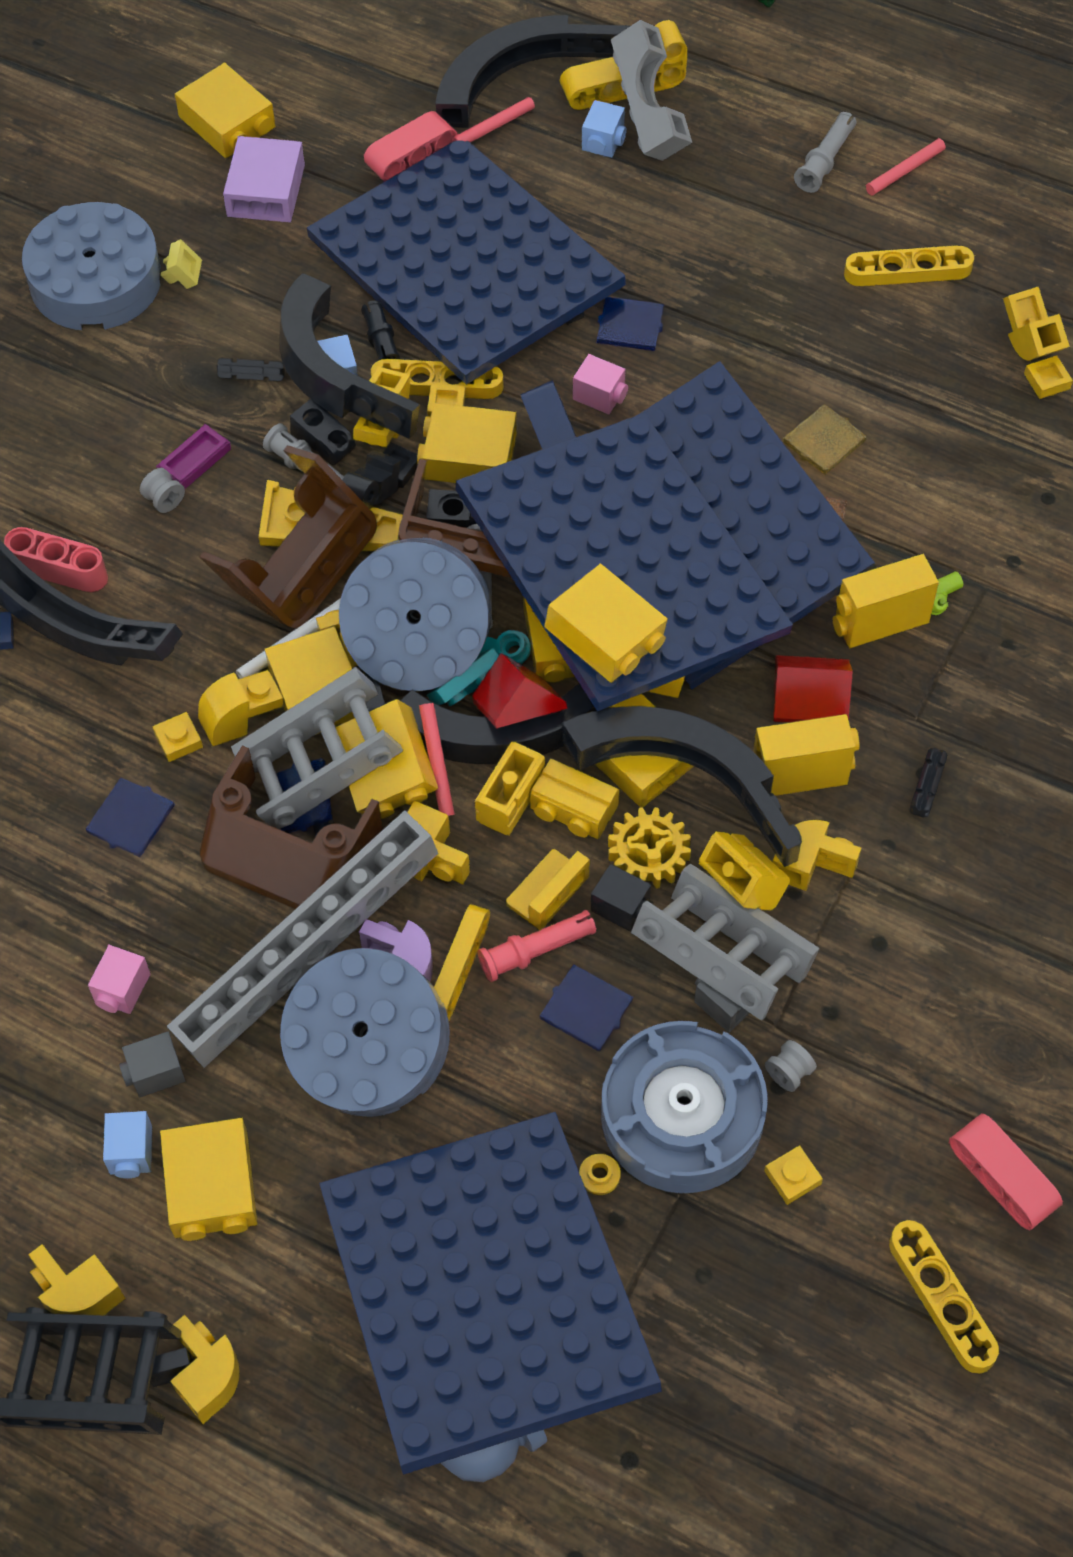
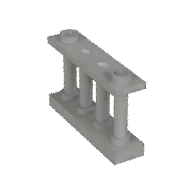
M355 667L231 746L234 756L237 755L242 745L250 750L254 772L259 771L270 799L268 803L258 808L256 812L270 826L281 829L292 824L304 813L377 767L387 764L393 757L403 752L401 745L384 730L377 732L365 703L377 696L378 692L374 683L358 668ZM353 712L365 741L346 753L334 723L348 713ZM321 731L333 761L317 772H314L303 742ZM290 751L301 782L283 792L272 762Z
M691 863L681 872L671 899L674 901L663 910L645 901L631 931L632 934L761 1021L766 1017L777 994L778 988L774 984L784 975L800 983L807 976L820 949L761 909L744 908L715 879ZM687 909L706 921L695 932L676 920ZM719 931L738 943L728 954L708 942ZM751 953H754L771 965L760 976L741 964Z

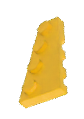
M267 480L259 530V543L262 546H280L305 514L294 500V490L280 487L279 482ZM372 507L370 510L376 517L377 527L375 534L363 551H375L387 543L398 540L399 526L403 515Z

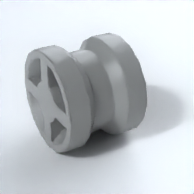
M157 468L148 473L139 489L141 495L147 500H153V506L161 513H166L176 508L185 494L184 486L178 481L172 480L171 474L164 468Z
M792 1040L786 1041L781 1046V1053L778 1056H772L765 1062V1068L772 1079L790 1092L795 1091L800 1086V1079L803 1076L811 1075L817 1067L807 1050Z

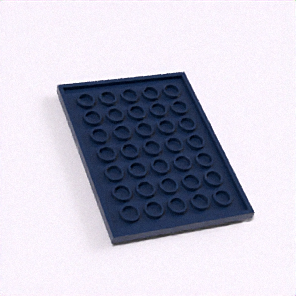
M462 140L453 141L307 227L308 237L376 301L381 302L382 306L466 385L626 285L625 275L468 140L466 142Z
M720 361L640 413L647 415L792 624L838 595L842 579L876 569L875 562ZM753 649L686 675L684 680L692 690Z
M645 413L456 480V492L543 627L545 626L548 605L600 563L668 619L664 631L666 639L663 645L655 653L650 654L648 652L644 655L630 674L626 676L622 674L612 683L544 627L597 711L791 633L792 622Z
M556 1112L319 1183L403 1475L662 1392L661 1381Z

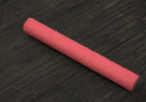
M527 97L452 137V142L458 140L466 142L468 140L471 143L535 108L532 98Z
M938 138L866 184L868 194L871 196L877 194L945 150L944 141Z
M434 703L419 705L428 757L439 788L435 790L438 810L448 816L455 815Z

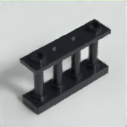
M28 1307L25 1313L8 1312L6 1321L24 1332L25 1335L12 1392H8L6 1398H0V1425L17 1428L162 1435L165 1417L150 1407L151 1402L147 1401L159 1339L180 1340L182 1331L168 1321L167 1315L153 1311L143 1312L142 1317L51 1314L50 1311L37 1307ZM42 1334L63 1335L51 1394H47L45 1400H32L33 1397L29 1395ZM81 1336L102 1337L90 1396H86L84 1402H74L68 1397L80 1338ZM120 1337L142 1338L130 1398H125L124 1404L111 1403L107 1398Z

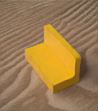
M552 849L506 899V905L537 929H543L589 878L590 859L579 851L568 859L556 849Z

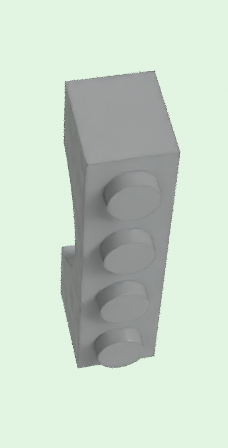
M639 20L611 39L614 50L613 58L619 67L622 77L621 86L627 95L630 105V117L637 129L639 136L638 145L643 154L663 161L691 144L692 140L684 114L668 107H660L655 98V77L667 54L659 28Z

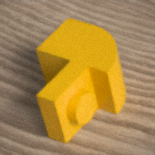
M1039 287L1003 298L1013 330L1008 336L1015 351L1021 358L1030 361L1070 347L1060 314L1048 317Z
M382 367L376 368L369 380L370 382L409 399L410 374ZM363 417L359 418L353 429V440L375 446L387 447L392 437H399V434Z
M268 670L238 679L233 672L214 682L203 693L198 705V719L212 746H216L247 735L248 718L283 707V696Z
M414 801L407 813L431 835L438 855L413 877L422 882L428 870H431L441 880L448 882L453 880L464 884L470 873L469 855L444 844L450 834L449 816Z
M808 820L795 825L802 837L798 861L784 867L775 854L773 863L790 878V886L806 891L816 866L853 878L858 865L861 847L855 846L845 838L827 836L830 822Z
M43 1244L28 1254L36 1268L30 1271V1274L44 1291L38 1298L45 1309L50 1311L51 1314L104 1316L126 1299L118 1284L95 1254L68 1275H65Z
M184 1315L173 1325L182 1331L179 1341L195 1360L175 1376L171 1383L177 1394L204 1424L223 1408L235 1393L239 1381V1364L226 1335L215 1342V1338L201 1321L193 1325Z

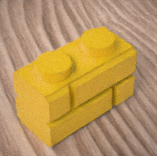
M511 742L475 799L476 820L480 824L510 836L530 803V793L539 776L541 777L545 757L521 744Z
M554 759L549 760L542 771L541 777L539 776L530 793V807L539 818L547 822H552L555 819L567 825L573 834L583 838L589 835L599 839L619 804L618 788Z
M716 831L712 834L699 858V864L744 908L773 910L790 883V878L762 851L754 847V844L744 835H730L729 833Z

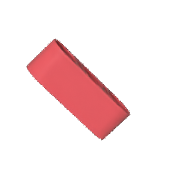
M430 111L371 144L364 154V162L385 182L452 143V137L458 134L437 112Z
M25 527L12 529L4 538L5 546L43 580L85 592L99 591L107 584L108 575L102 554L94 546Z
M981 1113L949 1138V1144L959 1160L1024 1229L1032 1230L1063 1204L1062 1197L1055 1186L996 1122L986 1114Z

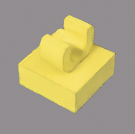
M182 240L173 242L170 246L169 256L163 259L167 270L161 272L160 276L169 284L179 281L186 289L196 286L198 284L202 259Z

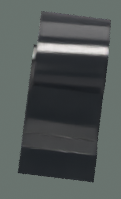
M308 400L290 415V434L297 440H305L313 450L318 451L327 463L336 465L355 449L356 443L351 433L326 409L313 400Z
M373 450L367 454L366 464L355 472L349 471L342 480L371 509L397 492L401 460Z

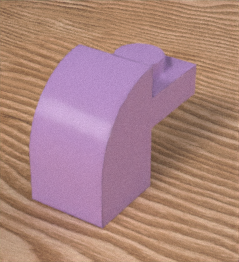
M367 919L365 920L359 931L362 948L378 949L399 956L422 973L429 982L431 981L433 974L431 946L427 935L417 924L408 920L402 933H400L396 927L387 922L380 921L375 923Z

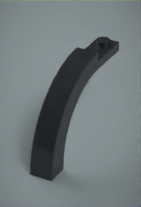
M553 15L526 19L496 29L467 47L450 65L437 92L436 112L452 128H469L470 114L478 96L501 74L521 64L544 58L613 57L614 50L611 39L629 28L630 25L568 24V15Z
M302 273L288 289L281 308L279 350L287 373L304 394L327 411L341 418L352 412L410 439L417 432L420 404L349 372L324 352L313 332L319 322L329 314L331 285Z
M0 540V605L32 629L54 642L89 658L122 666L128 657L163 661L173 652L175 644L182 637L183 633L176 624L118 618L80 604L37 576Z
M580 683L562 696L566 701L567 709L500 728H495L486 717L460 714L434 704L444 759L469 764H498L511 742L521 744L542 755L553 752L565 746L562 742V722L597 710ZM411 690L401 702L412 708L427 752L419 705L432 702L416 691Z
M644 706L602 709L562 722V742L580 770L609 759L636 755L660 756L688 763L715 777L738 798L784 867L798 861L802 837L793 823L788 824L782 815L781 805L777 797L771 793L774 775L748 746L722 728L683 712Z

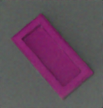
M205 424L156 465V468L167 470L171 474L172 480L178 481L186 489L231 450L230 441Z

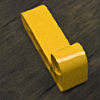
M665 20L655 25L660 30L667 57L657 71L654 92L673 88L679 85L686 76L687 46L677 25L670 20ZM613 57L570 67L560 76V84L573 109L591 108L594 100L611 103L628 99L622 89V77Z

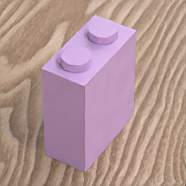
M238 136L223 192L227 217L291 223L305 166L302 142Z

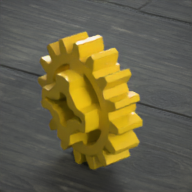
M641 807L638 810V817L634 818L627 812L624 814V824L614 823L613 834L608 836V847L610 848L608 849V860L613 861L614 866L645 882L652 881L655 888L658 889L663 878L671 884L674 883L675 871L681 873L686 867L685 861H690L691 849L688 847H690L691 837L689 834H684L685 824L683 822L673 824V813L670 812L663 818L659 816V808L655 807L651 815H646L645 810Z

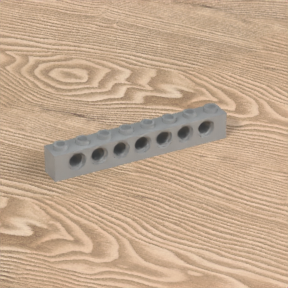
M404 810L167 1025L168 1029L205 1068L285 995L311 967L323 960L438 855L431 835Z

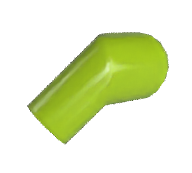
M955 571L937 579L939 585L932 615L943 613L948 607L947 595L963 587V580L958 572Z

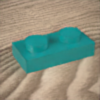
M494 648L481 652L459 677L455 676L441 687L434 688L427 694V697L438 706L446 702L449 707L454 705L468 694L464 688L473 681L477 685L482 682L499 655Z

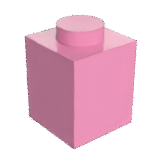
M588 354L573 377V400L606 414L611 413L616 403L621 404L628 391V385L625 384V368L591 354Z
M108 945L88 987L95 1004L101 1009L111 1013H116L117 1010L131 1014L151 973L145 957Z

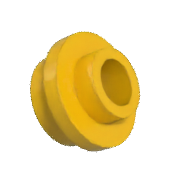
M606 1154L591 1155L580 1166L579 1173L585 1189L592 1194H608L619 1184L620 1167L612 1157ZM596 1168H604L608 1174L604 1178H596L592 1172Z

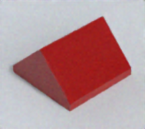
M503 653L499 655L472 695L473 703L495 728L567 709L566 701L541 676Z
M776 655L773 722L792 723L847 714L849 720L853 673L850 660Z

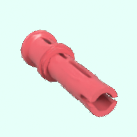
M584 910L582 913L522 938L519 935H512L508 937L507 942L488 950L484 947L478 949L477 954L484 974L490 982H494L498 979V975L517 967L520 969L527 968L533 958L590 934H595L596 926L593 918L588 919L590 913Z

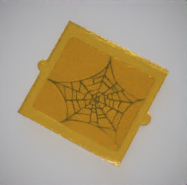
M824 404L783 438V442L798 453L802 461L807 460L826 475L864 443L867 436L851 425L847 417L842 418Z

